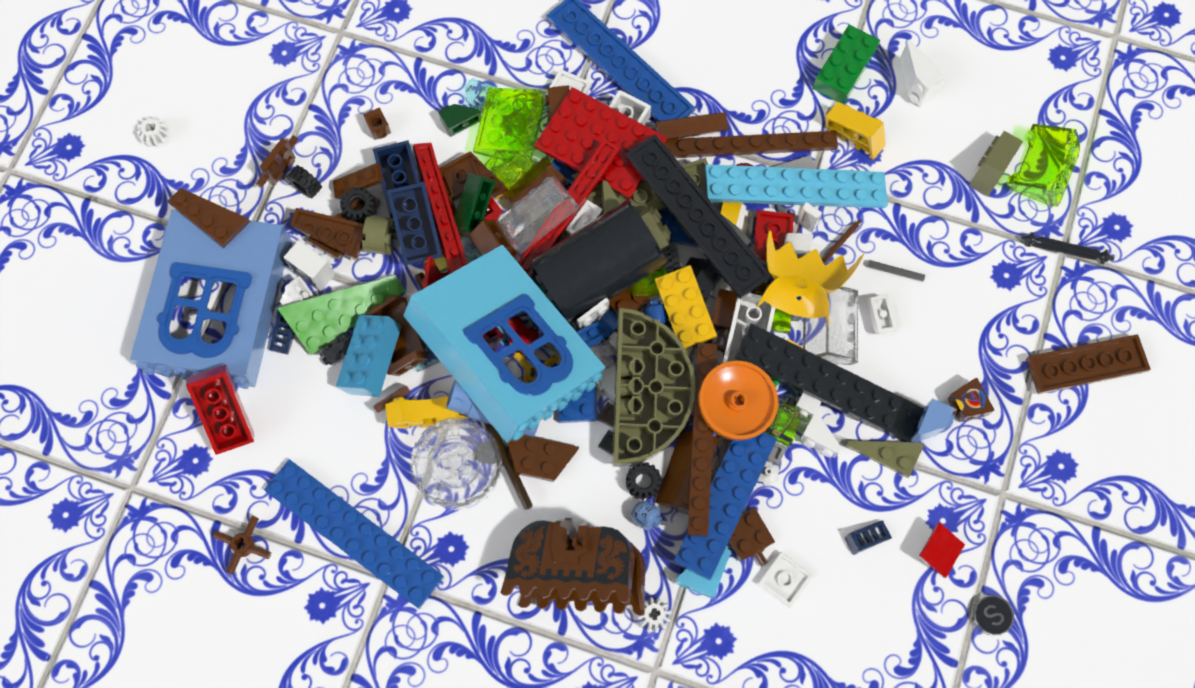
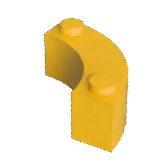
M448 396L426 400H405V398L399 397L394 398L393 402L385 404L387 424L391 428H410V426L419 425L421 428L437 426L436 423L448 422V424L470 418H467L464 414L446 409Z

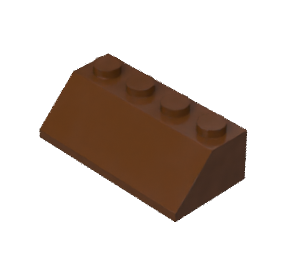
M682 430L655 503L688 515L693 431ZM713 436L712 459L720 439Z

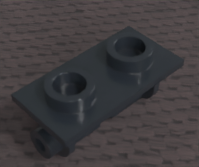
M345 333L337 338L338 342L334 345L329 343L320 349L322 352L319 355L322 356L324 354L325 358L322 360L326 366L328 364L332 365L342 358L338 351L342 350L346 355L352 333L350 335Z

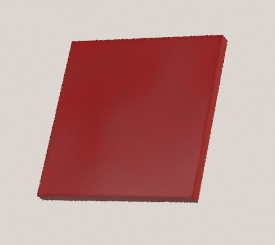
M938 522L919 557L942 577L947 578L965 544L943 524Z

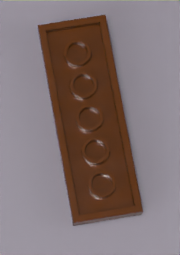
M1138 334L1032 355L1026 358L1038 395L1146 373L1151 370Z

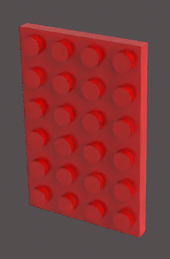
M572 87L534 147L581 173L602 141L607 139L618 146L621 151L598 183L601 184L602 181H607L614 192L630 200L643 179L625 158V154L654 134L658 136L664 145L667 142V137Z

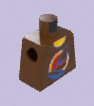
M974 378L947 398L949 406L955 408L952 415H956L959 422L986 417L995 411L978 378Z

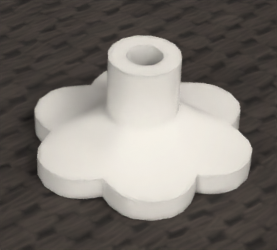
M767 461L758 482H763L765 486L777 483L779 481V468Z

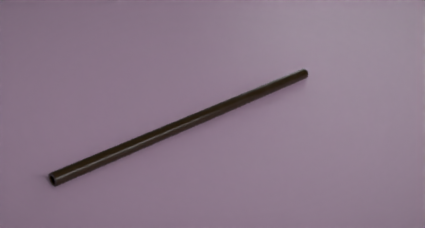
M423 272L415 275V278L422 290V279L425 278ZM484 423L524 510L533 507V504L520 476L514 472L512 459L500 434L492 425Z

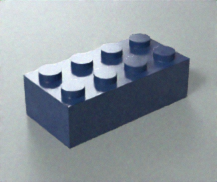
M409 140L373 149L376 163L381 165L383 177L381 184L390 218H393L387 190L420 183Z
M425 182L387 190L404 264L409 265L427 261L429 256H432L433 259L443 257Z

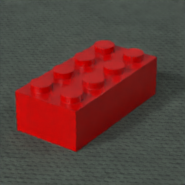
M226 364L187 377L186 387L215 455L254 442L253 428Z

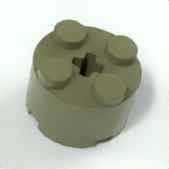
M374 215L366 217L363 227L365 240H362L364 252L392 255V240H396L397 237L393 218Z

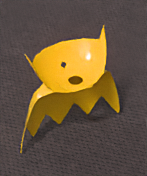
M769 230L766 255L768 270L774 281L768 286L756 308L763 301H766L771 306L795 316L804 318L826 317L829 328V301L827 294L838 290L852 276L859 266L864 253L849 269L846 267L843 255L824 265L817 249L798 259L791 242L775 251L772 233Z

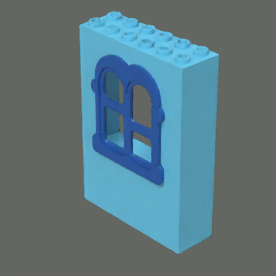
M503 245L413 294L403 315L506 443L513 439L514 441L519 440L526 430L532 431L539 425V421L542 419L547 421L554 415V411L557 409L561 411L568 405L569 401L572 400L574 402L578 400L585 390L587 392L591 391L596 386L595 383L603 377L602 372L606 368ZM522 311L526 312L543 332V336L531 344L524 343L508 323V319ZM497 326L502 327L513 341L511 345L499 352H495L483 338V334ZM546 343H552L561 355V362L556 367H547L539 361L534 351ZM520 350L537 371V377L534 382L523 383L519 381L503 363V359Z

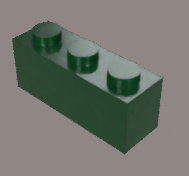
M468 172L454 217L457 228L472 232L484 220L496 181Z

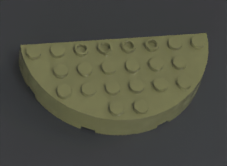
M619 308L617 314L612 467L638 464L653 458L665 450L684 428L691 414L695 399L694 370L681 341L667 326L657 319L654 320L642 312Z

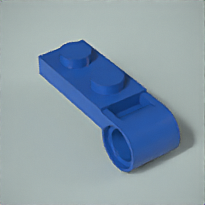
M609 310L599 321L576 333L589 348H592L607 340L617 331V315L612 310Z

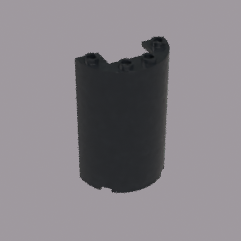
M627 199L531 259L529 266L534 274H538L535 278L540 286L545 285L548 290L545 294L550 302L555 301L560 309V314L572 324L605 298H608V300L614 298L668 264V261L640 214L631 205L630 200Z

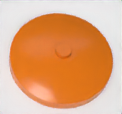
M729 361L715 367L704 378L699 390L698 404L702 418L711 430L724 438L741 441L760 435L772 424L778 409V395L773 381L761 368L745 361Z

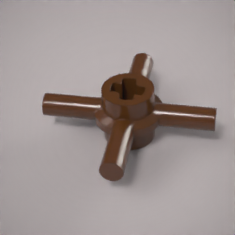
M251 516L244 533H239L234 537L215 531L213 538L229 544L230 550L234 554L226 573L233 575L241 557H247L251 553L268 560L270 559L272 552L255 546V541L251 536L259 518ZM241 542L246 544L244 548L239 547Z

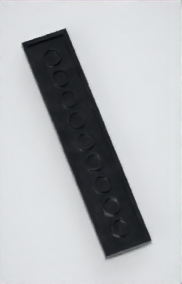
M656 134L625 154L628 162L740 300L771 279L772 275Z
M750 323L734 358L738 361L752 363L761 368L768 376L903 442H912L911 439L915 434L924 409L923 407L767 330Z

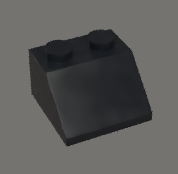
M690 257L685 267L691 265L706 304L722 277L708 259Z

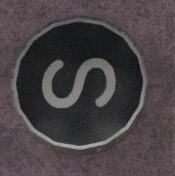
M987 595L978 599L973 606V622L976 628L983 634L1001 636L1012 628L1015 619L1014 610L1003 597Z

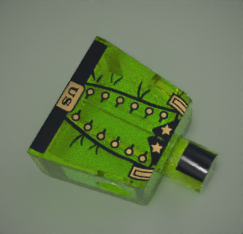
M787 397L783 405L778 403L776 416L772 424L764 432L777 438L776 442L790 448L794 441L801 414L794 411L797 401Z

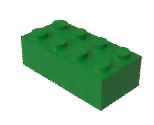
M849 24L816 77L813 90L845 104L876 53L881 40Z

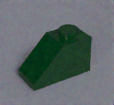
M452 104L445 106L438 112L440 121L450 137L482 121L479 109Z

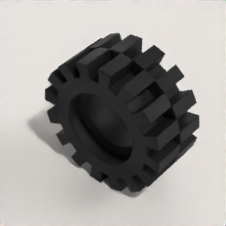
M296 165L286 176L290 183L308 198H314L322 188L317 178L313 177L312 174L299 165Z
M352 187L351 192L346 190L347 195H342L343 199H340V207L347 220L351 219L354 222L357 220L358 223H362L361 220L364 219L365 221L367 216L372 215V213L375 214L376 204L370 191L368 192L365 188L362 190L361 187L355 190V187ZM356 200H363L365 202V206L357 211L351 208V204Z
M676 242L662 248V252L668 261V264L665 265L667 274L681 269Z
M639 462L638 465L634 464L626 475V488L631 496L634 495L636 499L641 498V500H645V498L651 499L652 496H655L661 487L662 477L660 471L655 468V465H649V462H646V464H643V462ZM647 474L651 478L650 486L647 488L639 487L636 484L637 476Z

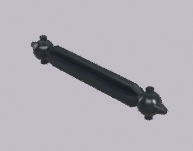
M1034 232L1021 236L1027 247L1035 244L1040 248L1091 260L1099 259L1101 261L1100 264H1105V262L1115 259L1107 249L1100 252L1094 248L1043 236L1036 237Z

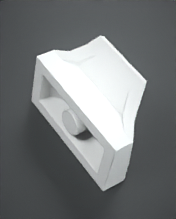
M297 276L285 286V292L280 303L285 306L315 296L302 278Z
M889 295L870 297L868 300L869 313L876 334L882 335L896 332L897 328L901 325L897 306L890 302Z

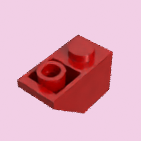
M518 316L508 319V323L524 343L531 344L539 339V333L532 327L530 329L526 327L524 321ZM509 337L510 345H511V344L513 343V341H512V339ZM520 350L515 351L516 353L519 352L525 359H527V357Z

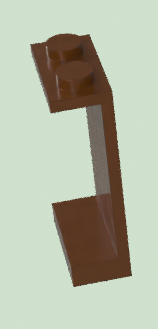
M393 295L388 297L387 301L372 307V310L367 312L366 315L388 316L402 325L391 359L393 364L389 366L387 371L388 375L401 376L429 358L421 337L403 316L408 305L406 298Z

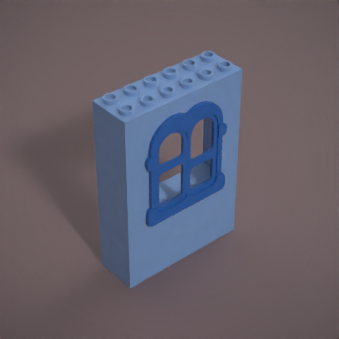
M172 209L130 360L136 364V367L148 375L160 373L164 377L173 378L174 375L187 380L189 376L226 364L237 387L242 389L255 387L286 264L284 256L288 253L291 238L284 226L250 220V223L223 249L181 213ZM184 277L205 280L201 299L192 300L178 296ZM217 281L236 284L231 310L228 314L207 310L213 284ZM176 306L192 307L198 310L193 330L184 339L172 337L169 331ZM206 319L227 323L224 336L219 342L209 344L202 340L201 329Z

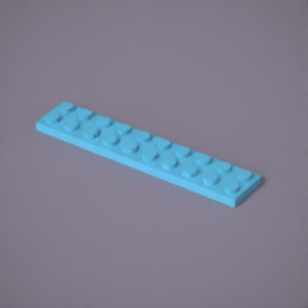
M706 164L704 167L706 196L711 202L805 205L807 202L812 206L886 208L888 206L884 172Z

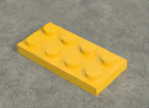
M691 265L655 279L674 333L685 349L718 337Z

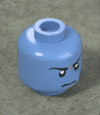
M648 501L638 502L631 513L633 522L647 531L654 527L657 528L662 521L660 508Z

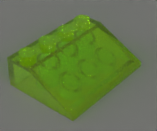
M489 87L473 152L513 164L531 165L535 149L534 145L537 140L545 105V99L540 90Z

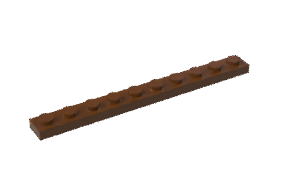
M836 131L680 138L667 140L665 146L675 158L830 151L837 150L838 143Z
M698 343L687 536L708 537L713 430L702 418L698 404V395L704 378L716 367L717 344Z

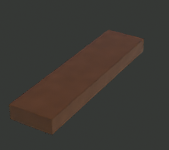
M725 112L655 123L656 131L666 136L667 140L729 130Z

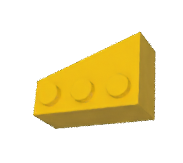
M837 102L825 116L827 129L836 131V135L843 140L849 139L855 143V148L857 150L862 148L870 154L869 158L872 160L886 146L884 122L878 118L870 117L864 112L857 111L849 105Z

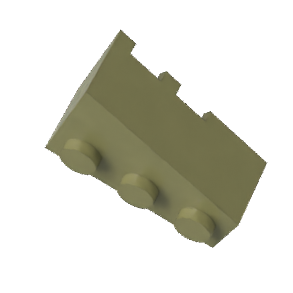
M1003 131L1000 137L996 135L990 144L992 146L988 147L984 154L985 156L979 161L977 166L980 168L969 186L988 197L1023 141L1006 131Z

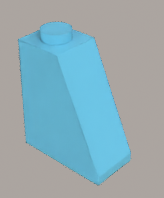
M726 546L711 580L686 569L677 577L675 584L713 599L731 551Z

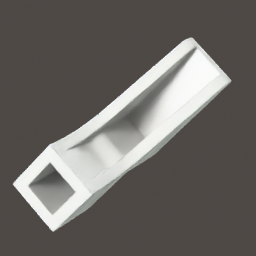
M803 393L794 411L798 412L801 418L810 419V422L800 440L804 441L803 443L810 448L815 447L819 449L824 456L836 458L841 450V446L821 418V401Z

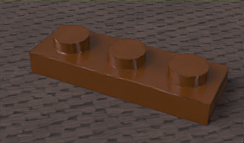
M375 163L334 180L335 198L342 199L343 194L347 195L346 190L351 192L352 187H355V190L361 187L363 190L364 188L367 189L382 183L381 165Z

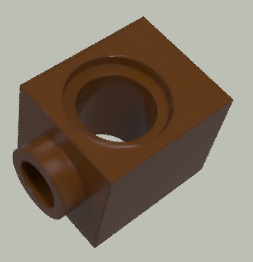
M380 107L363 114L374 140L385 138L391 133Z

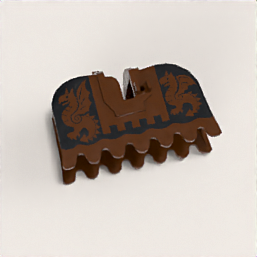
M565 518L556 522L535 521L525 526L514 539L500 593L503 596H508L516 586H519L521 598L518 606L521 608L529 607L532 600L536 599L537 606L540 609H546L550 602L555 600L557 609L562 611L568 607L571 601H574L575 609L582 612L592 602L594 610L598 613L604 612L608 604H613V610L617 614L624 613L626 607L632 605L633 612L638 616L645 615L646 564L642 553L619 530L612 527H594L590 523H582L578 526L577 533L572 518Z

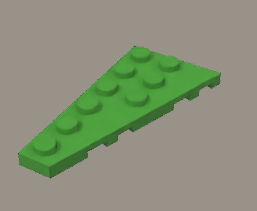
M391 275L280 306L277 309L309 354L312 355L355 326L359 315H366L375 305L382 304L390 296H399L406 290L396 275Z

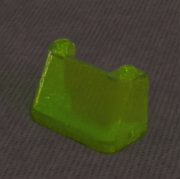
M1033 123L1031 129L1026 133L1025 139L1028 141L1029 147L1020 170L1009 175L1007 185L1014 192L1046 205L1058 207L1080 153L1077 129Z

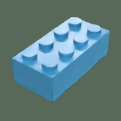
M359 315L336 387L350 395L379 397L402 325L388 316Z

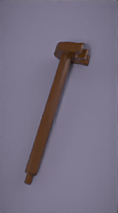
M860 219L854 222L821 258L824 265L856 231L862 222Z

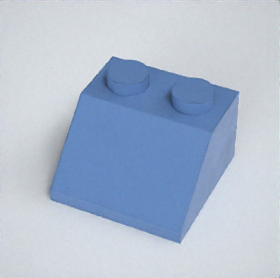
M932 398L923 409L911 441L917 443L937 436L942 431H946L955 418L952 415L955 408Z

